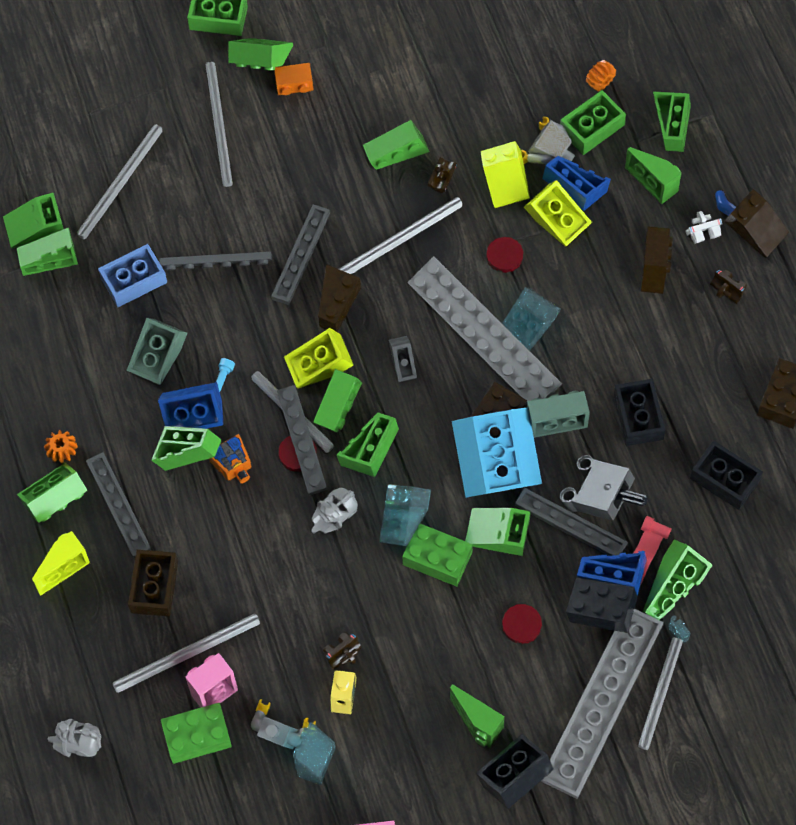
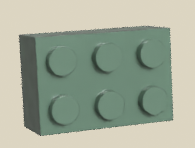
M572 391L565 395L555 394L544 399L534 398L527 402L534 438L588 427L589 408L584 391Z

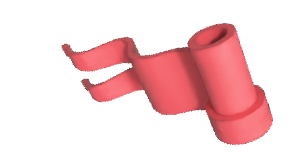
M646 516L641 530L644 533L634 553L645 551L647 558L641 584L662 539H668L672 530L654 521V518Z

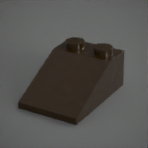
M754 189L724 221L765 258L789 233L770 204Z

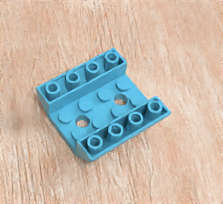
M528 407L452 421L466 498L542 484ZM492 427L499 428L500 436L498 438L490 436L489 431ZM501 465L507 468V474L504 477L497 474V468Z

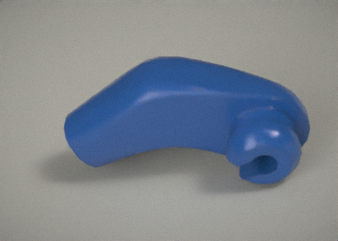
M717 191L715 193L717 208L729 216L736 206L727 200L724 191Z

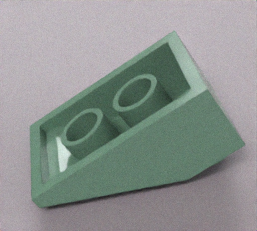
M146 318L127 371L161 385L182 349L187 332L156 319Z

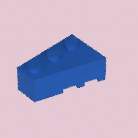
M557 156L545 166L542 178L548 184L557 180L582 211H585L607 193L611 180L608 177L602 178L595 175V172L592 170L588 172L579 168L578 164L560 156Z
M638 551L639 553L633 554L620 553V555L582 557L577 577L631 586L635 588L638 596L647 562L645 551Z

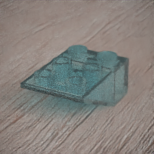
M525 287L502 324L530 351L553 323L561 308L531 288Z
M388 484L380 533L381 543L408 545L428 511L431 490Z
M309 722L308 727H304L300 739H302L300 747L296 746L294 750V764H296L295 769L297 770L298 777L321 785L336 746L330 737L312 722Z

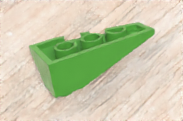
M673 540L663 556L643 612L658 620L662 619L675 607V603L681 597L685 598L689 594L688 591L694 585L698 586L703 581L712 564L690 546Z

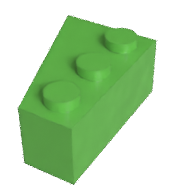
M377 413L361 429L362 432L355 439L352 438L349 441V445L336 455L341 466L372 477L376 476L399 430L395 418L381 413Z

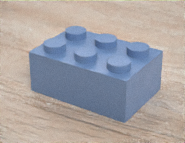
M148 244L98 268L101 280L117 307L167 283L165 271Z

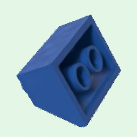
M217 382L165 392L161 394L158 400L165 426L206 429L224 424L222 399Z

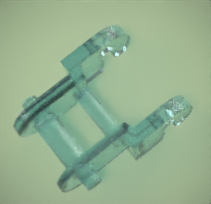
M672 616L668 626L669 630L677 638L682 639L683 643L687 642L690 631L681 619L674 622L677 617Z

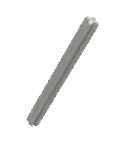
M256 371L251 376L252 380L282 409L277 393L278 389L259 371ZM305 417L311 438L326 453L330 452L334 447L333 443Z
M672 638L638 747L641 749H649L682 646V639Z

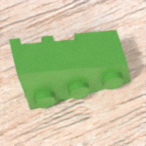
M653 92L665 150L684 152L691 108L689 94Z
M411 120L363 145L371 165L376 170L430 152L423 135Z
M69 228L17 248L23 276L78 264Z
M335 369L313 423L338 433L339 429L342 430L345 424V417L352 407L362 382L352 375Z
M165 426L152 461L166 471L213 458L216 455L221 439L209 429Z

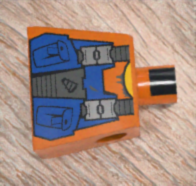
M237 434L220 444L215 457L209 458V461L227 480L237 477L240 483H245L250 479L247 470L251 468V462L241 437Z

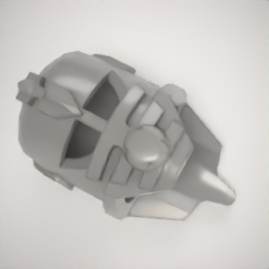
M338 488L330 492L323 501H319L312 517L314 527L311 532L321 531L326 534L340 529L342 523L357 512L358 504L354 492L348 491L345 488Z
M74 719L58 723L55 729L56 736L48 737V742L53 743V749L67 757H70L71 753L92 757L101 748L99 728L89 723H79Z

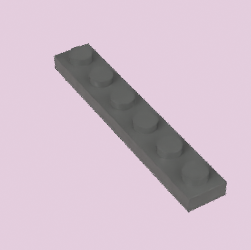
M312 205L271 295L272 300L286 305L290 304L329 218V209Z
M270 251L159 258V263L166 271L176 270V267H183V269H194V266L213 268V265L220 264V267H231V264L239 263V266H249L252 262H257V265H267L269 261H272V253Z
M292 385L279 389L277 393L308 494L310 496L326 491L327 486L296 386Z
M104 452L87 459L86 463L133 558L135 559L137 549L152 551Z
M527 488L523 489L515 502V506L519 509L530 511V514L608 556L620 555L628 545L627 541Z

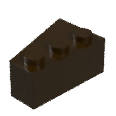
M647 227L641 292L660 294L664 292L666 273H670L671 262H668V260H671L672 249L668 248H672L673 236H669V228Z
M326 264L318 316L319 327L326 330L331 328L338 332L361 289L359 277Z

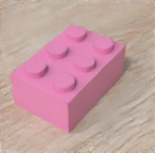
M219 653L206 658L204 664L192 668L185 677L191 696L201 708L221 703L238 691L234 673Z

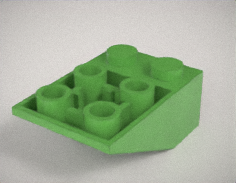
M54 193L35 197L3 216L11 249L64 230Z
M472 508L465 541L473 544V547L523 556L530 521V511L515 508Z

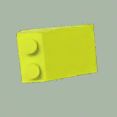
M515 141L481 151L483 168L495 208L530 198L522 151Z
M557 180L549 183L524 206L532 218L565 247L592 223Z
M331 328L284 356L298 389L331 378L335 369L344 372L353 366L341 334Z
M72 531L62 534L32 578L40 596L90 563L84 547Z

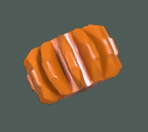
M605 60L599 61L589 70L586 82L591 88L601 91L613 81V78L616 76V69Z
M59 430L57 435L51 432L52 438H46L47 444L44 445L47 457H52L54 462L59 459L62 464L64 459L70 461V455H75V449L78 447L75 437L73 435L70 436L68 431L62 434V431Z

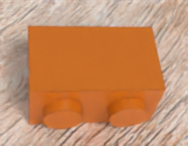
M310 63L275 67L278 95L313 91Z

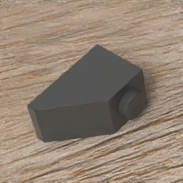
M408 337L390 339L391 356L398 382L417 378L411 343Z

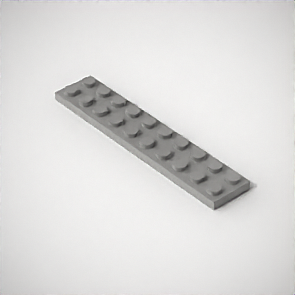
M434 256L407 282L527 402L534 398H549L562 385Z
M634 609L628 633L614 631L550 759L554 770L541 782L578 799L664 622Z

